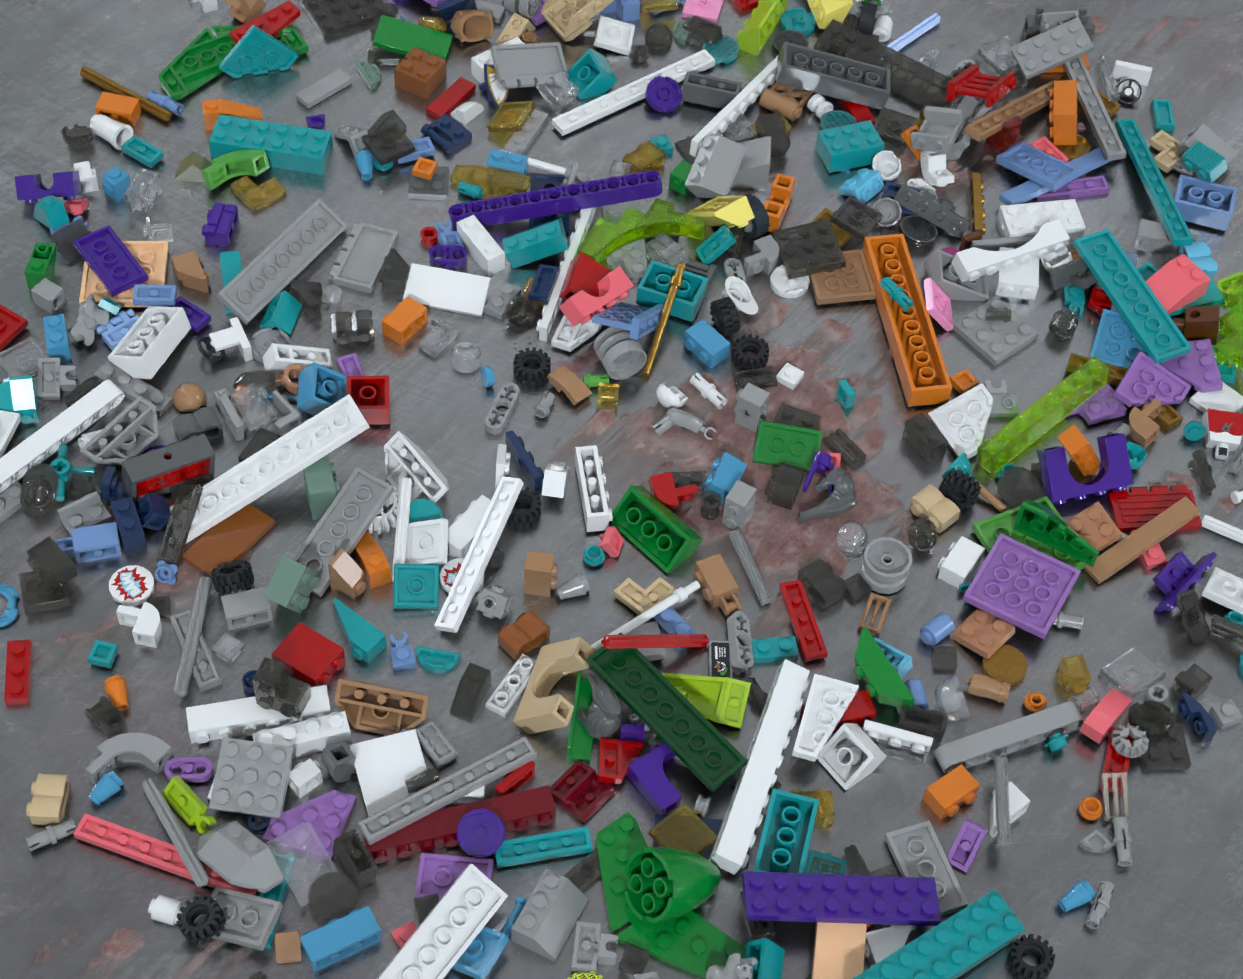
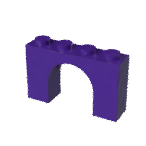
M1114 433L1097 437L1101 459L1100 469L1091 481L1083 484L1075 481L1069 472L1065 447L1056 446L1038 450L1037 454L1045 496L1051 502H1054V505L1067 503L1069 498L1081 500L1087 498V494L1103 495L1109 489L1114 488V491H1121L1127 489V485L1134 484L1125 434Z
M657 744L645 756L634 758L629 763L627 773L629 779L658 815H667L678 808L682 797L668 780L663 770L664 764L676 756L665 744Z

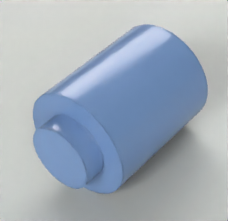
M941 612L920 628V638L925 644L934 646L953 632L955 625L947 614Z
M915 678L906 680L904 684L914 697L915 702L914 709H906L907 714L920 715L928 711L929 705L923 682Z

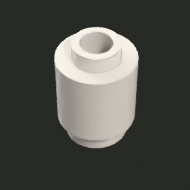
M881 15L875 21L873 37L879 42L888 41L891 37L893 22L889 16Z
M159 895L157 899L153 898L151 900L148 913L151 914V919L175 926L177 924L176 921H178L177 913L182 914L179 910L180 907L186 906L181 901Z

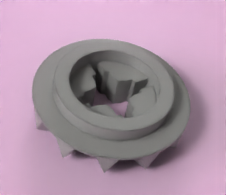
M1129 723L1123 726L1119 725L1111 736L1114 749L1125 757H1140L1148 749L1149 739L1146 737V731H1141L1138 725L1135 727ZM1128 734H1130L1131 738L1135 740L1133 746H1131L1130 741L1127 740Z

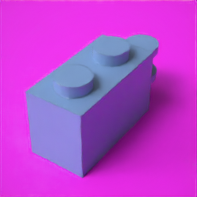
M116 522L71 529L72 537L60 538L55 542L58 548L56 552L57 557L61 559L76 557L77 564L122 556L120 536Z

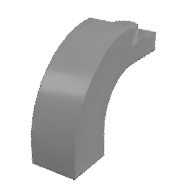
M139 732L124 733L114 736L96 747L99 757L89 763L86 772L89 781L94 785L97 784L104 772L107 774L110 770L128 762L141 763L158 775L164 769L165 764L174 758L172 747L156 736Z

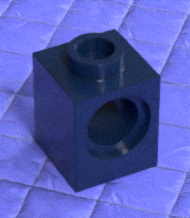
M147 493L135 506L141 525L145 528L160 531L172 518L166 498L163 496Z

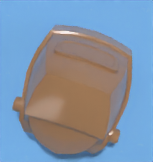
M464 9L456 11L453 15L451 29L455 37L460 39V42H477L486 38H492L494 25L491 13L481 10Z

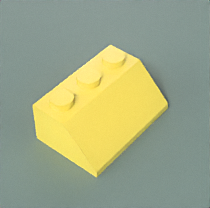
M807 0L818 27L838 31L853 5L852 0Z
M717 196L686 213L689 218L709 226H718L719 228L723 225L729 228L734 226L741 228L748 225L749 220L755 218L746 196Z

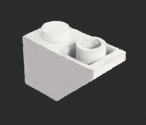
M553 461L552 464H548L546 467L542 488L543 496L558 498L565 496L570 467L565 466L564 462Z

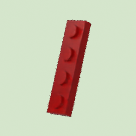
M801 579L780 583L779 590L805 662L827 658L828 652Z

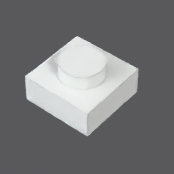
M786 363L776 375V381L794 390L804 377V371Z

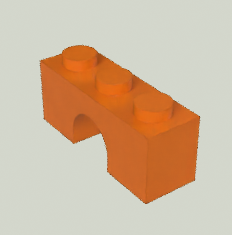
M777 173L772 184L769 200L766 199L764 204L770 220V227L767 232L778 233L794 193L796 178Z
M1075 424L1057 436L1061 445L1065 447L1069 458L1084 477L1093 475L1099 470L1101 465L1099 458Z

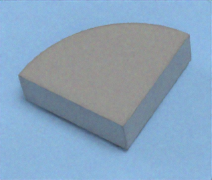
M1097 828L1078 844L1084 850L1092 853H1103L1113 847V844Z

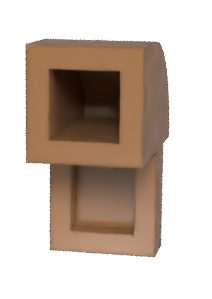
M225 0L230 5V15L243 23H247L260 16L267 5L262 0Z
M1156 398L1151 403L1147 402L1141 410L1134 406L1129 416V435L1135 443L1144 449L1159 437L1160 426L1153 420L1160 414L1162 403Z

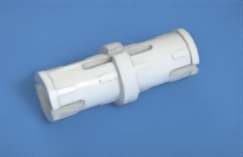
M699 373L691 377L690 384L701 392V396L704 399L710 400L717 409H721L722 406L726 405L727 398L716 390V386L713 383H708Z

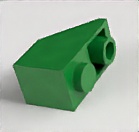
M36 242L24 271L29 289H33L44 278L52 282L55 272L56 245Z

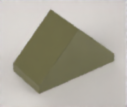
M195 151L177 164L175 181L205 182L202 170L212 165L211 161Z

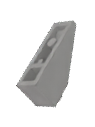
M1140 219L1133 248L1148 252L1169 251L1180 248V246L1172 245L1162 223ZM1189 229L1194 239L1193 242H1196L1199 231Z

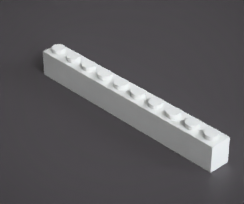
M786 659L776 671L746 755L747 765L741 769L709 859L717 867L732 874H735L740 868L744 869L749 860L747 851L755 842V828H758L762 822L763 814H760L761 810L766 807L770 799V795L767 794L768 790L773 787L777 779V775L774 774L775 770L780 767L783 761L782 750L788 746L790 736H788L789 730L794 728L797 718L794 717L795 712L800 710L804 700L801 698L802 692H806L810 680H807L810 671Z

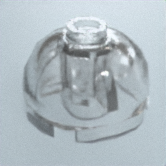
M957 675L942 680L935 688V699L931 700L935 713L940 712L942 717L949 722H961L970 719V711Z

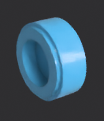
M490 366L481 367L480 374L484 387L494 386L495 376Z

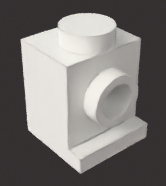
M89 161L74 163V170L79 171L81 192L99 191L95 168H90Z
M309 758L305 762L298 763L290 771L288 786L299 798H302L323 783V769L316 760L312 761Z

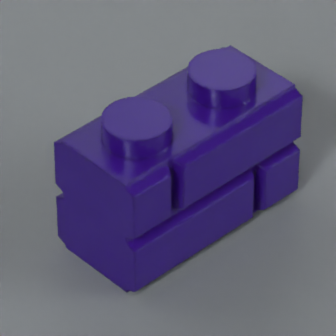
M215 202L212 210H208V222L203 224L202 236H205L207 245H218L228 248L239 219L238 207L236 205H225L224 203Z

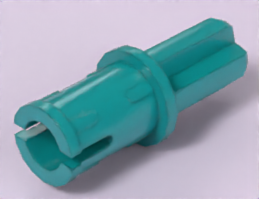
M890 277L882 279L880 286L890 295L891 300H895L904 311L909 310L907 306L913 307L914 301L903 292L904 289L902 287H898Z

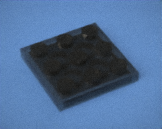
M829 219L772 231V237L779 246V257L788 280L846 267L844 255Z

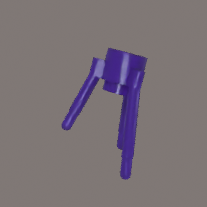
M821 451L815 452L811 469L803 485V492L807 491L815 472L822 474L828 470L829 473L834 469L835 463L831 462L830 454ZM833 484L829 485V497L834 490Z

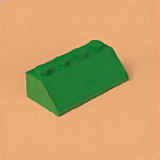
M630 485L613 510L612 521H609L667 574H670L689 559L703 541L702 537L643 486Z

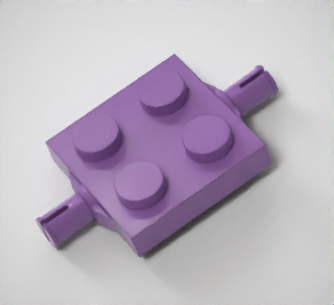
M1103 382L1071 391L1070 399L1075 406L1065 408V414L1067 417L1079 414L1089 425L1124 416L1126 415L1127 408L1120 400L1113 396L1114 390L1109 383Z

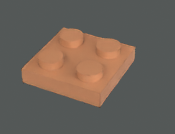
M1099 501L1065 522L1099 552L1123 537Z
M977 608L952 632V639L982 657L989 659L1015 634V626Z

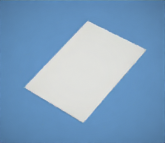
M415 729L349 745L350 750L356 757L354 765L368 817L431 785Z

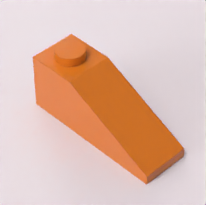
M224 99L201 101L206 131L213 130L219 114L263 121L261 108Z
M367 529L353 552L361 569L365 572V578L370 589L392 582L391 567L383 550Z

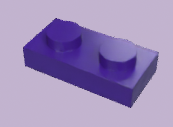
M181 296L176 299L175 306H168L183 308L191 329L197 333L211 321V315Z

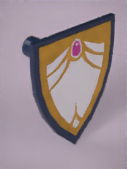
M484 64L485 82L479 84L480 91L487 90L488 101H492L498 111L508 100L510 88L504 89L502 83H498L495 68Z

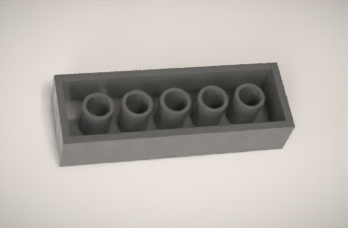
M785 41L777 58V83L883 110L890 95L891 69Z

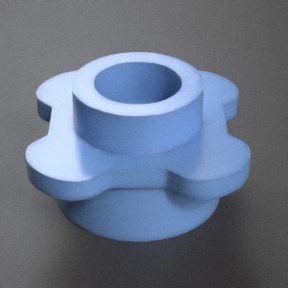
M164 560L157 563L158 568L155 571V579L161 583L173 585L176 582L175 574L178 571V566L176 564H167Z

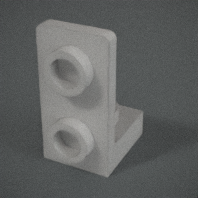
M346 124L339 127V130L333 133L335 137L349 141L354 157L361 150L374 151L366 129Z
M275 390L272 392L273 403L284 415L275 422L276 436L280 438L301 425L302 415L297 408H293L285 395H281Z

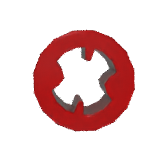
M425 227L421 230L420 240L423 245L434 246L437 244L438 232L434 227Z

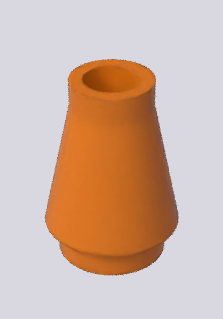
M121 675L107 678L104 681V690L113 703L115 710L120 712L128 709L126 680Z

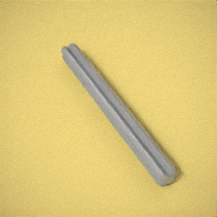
M201 577L199 579L174 687V692L177 696L184 697L188 692L212 585L211 578Z
M152 778L144 780L142 788L196 886L202 887L209 883V876L158 785Z

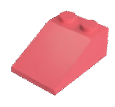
M1182 254L1166 263L1146 280V283L1167 313L1171 314L1204 296L1211 278L1185 254Z

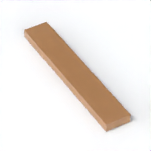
M1185 496L1098 556L1094 566L1086 565L1084 570L1098 584L1102 583L1200 515V509Z

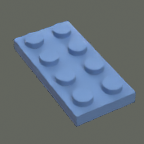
M1024 142L996 156V163L1053 191L1080 176L1079 168Z

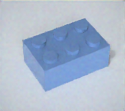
M1180 175L1173 198L1184 221L1226 231L1233 215L1238 188Z

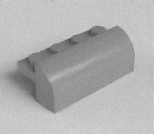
M961 95L953 102L950 108L962 109L964 126L950 152L945 153L946 159H958L964 149L969 146L972 137L965 132L966 126L986 116L992 110V106L986 108V99L977 101L974 97Z

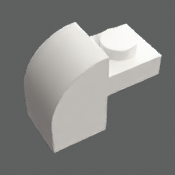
M920 151L921 170L925 182L931 186L936 185L939 187L954 183V175L946 169L945 153Z
M147 602L143 603L141 609L132 605H119L116 611L119 624L134 627L132 634L135 644L157 648L163 633L158 610Z

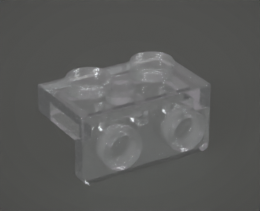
M251 383L232 394L250 432L253 433L269 423L278 421L276 417L278 415L277 410L269 403L267 399L268 393L264 386Z

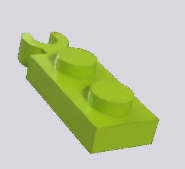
M180 776L172 777L162 793L165 800L190 827L196 826L198 832L203 835L209 831L206 823L208 825L216 824V819L211 815H206L207 805Z

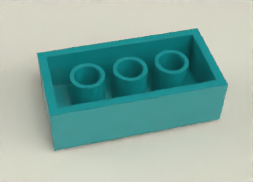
M773 788L753 872L803 873L819 799Z

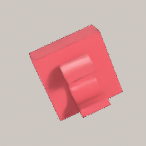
M615 526L607 527L605 533L599 536L602 542L596 545L600 546L604 552L606 551L611 558L618 557L624 539Z

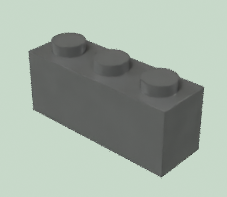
M687 71L683 82L682 101L724 109L741 92L742 83Z

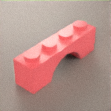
M620 266L608 273L597 283L599 297L589 295L581 290L559 306L573 327L579 323L582 325L586 324L592 319V315L604 311V307L608 309L617 303V299L622 301L630 295L628 291L634 285Z

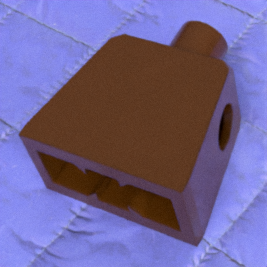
M1220 306L1186 308L1185 318H1172L1178 329L1184 330L1183 336L1187 341L1210 339L1211 344L1216 346Z

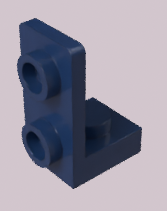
M107 466L101 480V498L116 501L128 497L122 482H119V477H116V468Z

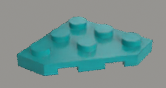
M253 24L219 64V69L233 78H240L242 75L252 73L253 75L268 73L271 70H287L299 56L296 51Z

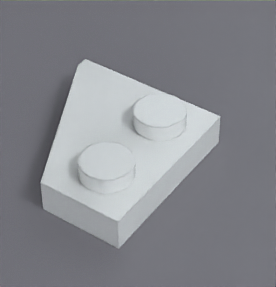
M564 315L551 340V346L571 352L602 329V325L592 323L591 319L584 325L579 323L573 327Z
M498 444L495 491L501 478L509 475L511 453H507L506 444Z

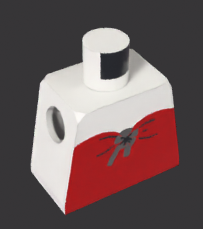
M1208 408L1202 416V422L1205 427V446L1216 449V459L1226 460L1228 459V451H1235L1240 445L1243 435V414Z

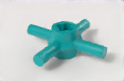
M66 444L59 445L58 459H55L50 464L49 469L28 470L29 479L50 478L56 484V500L59 502L65 500V486L72 483L74 476L96 474L95 466L74 468L67 460L68 446Z

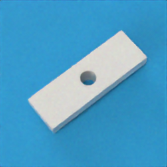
M522 653L486 702V708L506 718L524 693L536 660Z
M866 719L863 726V731L872 741H879L880 739L888 741V744L893 747H910L911 751L919 754L929 752L932 746V737Z

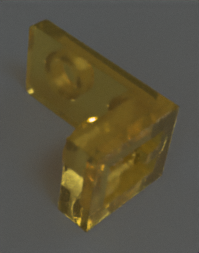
M795 789L789 791L790 793L819 799L817 816L822 818L823 827H832L835 818L832 791H825L823 789H815L813 791Z

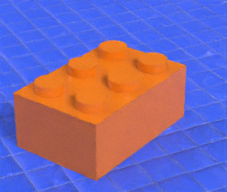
M1077 80L1054 81V88L1050 89L1049 121L1050 126H1053L1050 127V138H1054L1055 146L1077 145Z

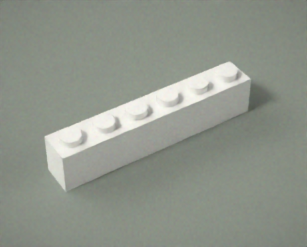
M327 685L186 707L191 743H206L209 740L223 739V737L232 738L240 735L251 736L252 733L262 729H273L281 727L286 723L293 724L302 722L307 718H318L331 713Z

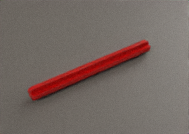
M706 634L605 635L603 640H601V644H603L605 649L706 647L707 643H709V638H707Z

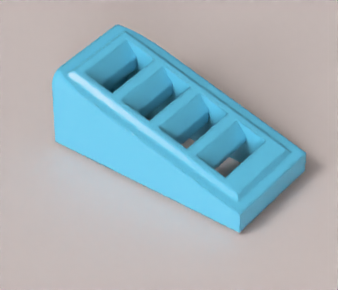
M875 637V641L884 654L887 653L886 657L900 678L903 679L913 667L912 657Z

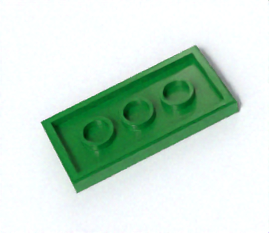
M381 15L372 46L402 55H407L416 47L427 52L429 57L434 55L446 60L453 35Z

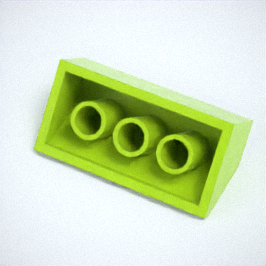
M759 0L758 7L752 10L750 19L745 21L743 30H739L736 40L738 41L739 50L758 56L779 23L782 13H785L787 0Z

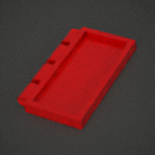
M1171 485L1170 491L1168 486H1150L1149 492L1147 486L1129 487V492H1127V489L1114 491L1113 488L1110 489L1107 497L1113 522L1123 533L1139 529L1185 496L1196 506L1193 492L1188 490L1186 485ZM1198 515L1178 530L1200 529L1202 526L1200 516Z

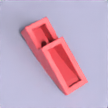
M1112 688L1085 719L1080 732L1100 744L1133 700Z

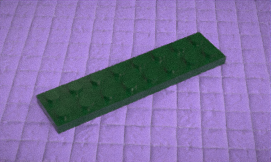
M602 646L586 658L589 667L615 690L620 699L712 793L747 765L748 760L638 649H605Z

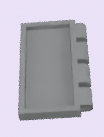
M560 42L496 45L490 48L498 83H502L504 89L517 88L518 86L519 88L534 87L535 85L536 87L551 86V84L553 86L566 85L569 74Z
M363 222L360 225L353 224L327 278L333 280V284L372 293L398 240L399 231Z

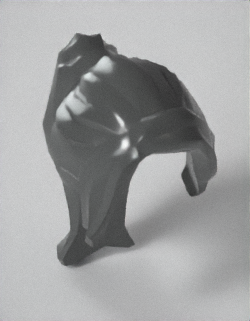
M840 467L833 469L821 482L814 485V489L817 492L827 489L828 498L812 509L801 511L797 521L803 523L814 518L836 517L858 504V500L853 494L855 491L854 482L844 469ZM833 484L834 490L829 497V485Z
M589 667L582 670V673L590 681L593 701L589 707L587 717L583 711L578 713L577 716L591 737L600 739V737L611 738L617 732L622 722V714L620 713L622 710L621 703L615 690Z

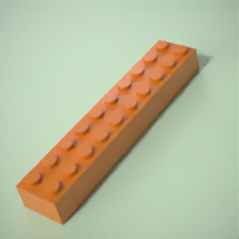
M892 234L865 237L862 249L876 291L875 299L907 405L912 407L947 403L950 398L952 385L929 313L926 309V303L904 235ZM884 277H890L898 287L904 289L903 292L914 301L912 308L907 306L909 310L904 311L895 300L890 299V295L880 286V282Z

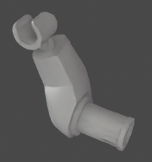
M675 408L667 410V415L652 425L659 436L674 425L684 427L696 434L702 432L705 438L712 440V438L706 435L707 430L711 429L716 432L713 427H704L705 422L694 415Z

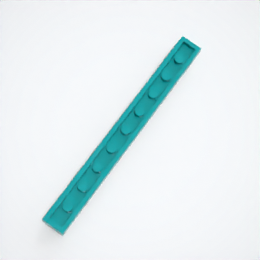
M1116 119L1115 127L1172 245L1191 246L1194 239L1135 119Z

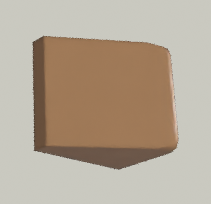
M300 932L275 933L276 963L302 962Z

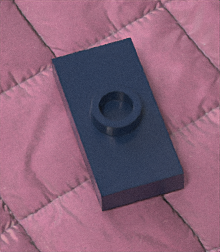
M540 264L528 295L529 300L549 303L560 274L559 267Z

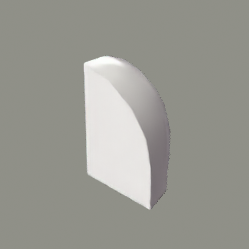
M465 102L452 111L450 117L465 126L483 112L484 107L478 102Z

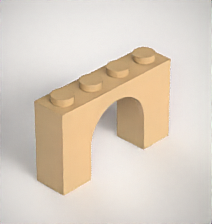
M581 637L542 646L513 722L527 734L568 726L574 706L560 694L549 696V693L563 676L571 672L588 669L589 665L586 662V658L592 655L595 649Z

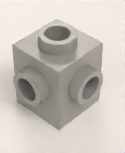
M492 584L481 589L478 593L476 601L479 603L477 609L482 611V614L486 617L502 619L508 616L515 595L504 591L505 588L500 585Z

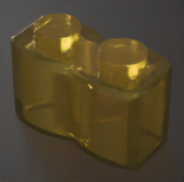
M650 141L640 144L636 150L625 154L622 159V169L628 174L656 171L665 163L666 153Z

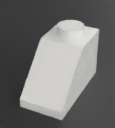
M1010 781L1007 786H1009L1008 802H1010V806H1008L1010 807V814L1008 815H1010L1009 823L1011 824L1027 811L1030 800ZM996 790L992 792L993 797L990 802L989 835L992 838L997 835Z

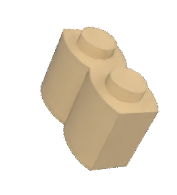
M931 484L911 498L910 508L912 513L924 519L932 530L941 533L959 519L960 509L957 505L944 497Z
M38 774L37 780L32 782L31 794L34 796L32 801L28 802L26 808V815L30 817L32 824L57 825L63 822L70 790L68 775Z

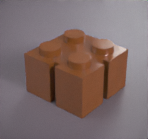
M416 47L405 56V60L403 59L394 68L395 86L424 99H428L446 78V60L434 55L429 57L427 52Z

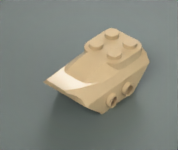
M545 0L540 13L563 41H571L588 29L592 19L615 0Z

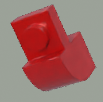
M672 472L653 475L648 480L651 494L669 510H677L680 500L681 503L693 501L694 497L698 494L697 484L675 488Z

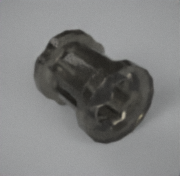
M707 492L702 497L703 505L700 513L706 520H714L720 513L721 497L715 492Z

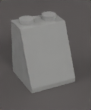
M769 136L739 143L746 146L747 150L730 189L767 191L771 157V137Z

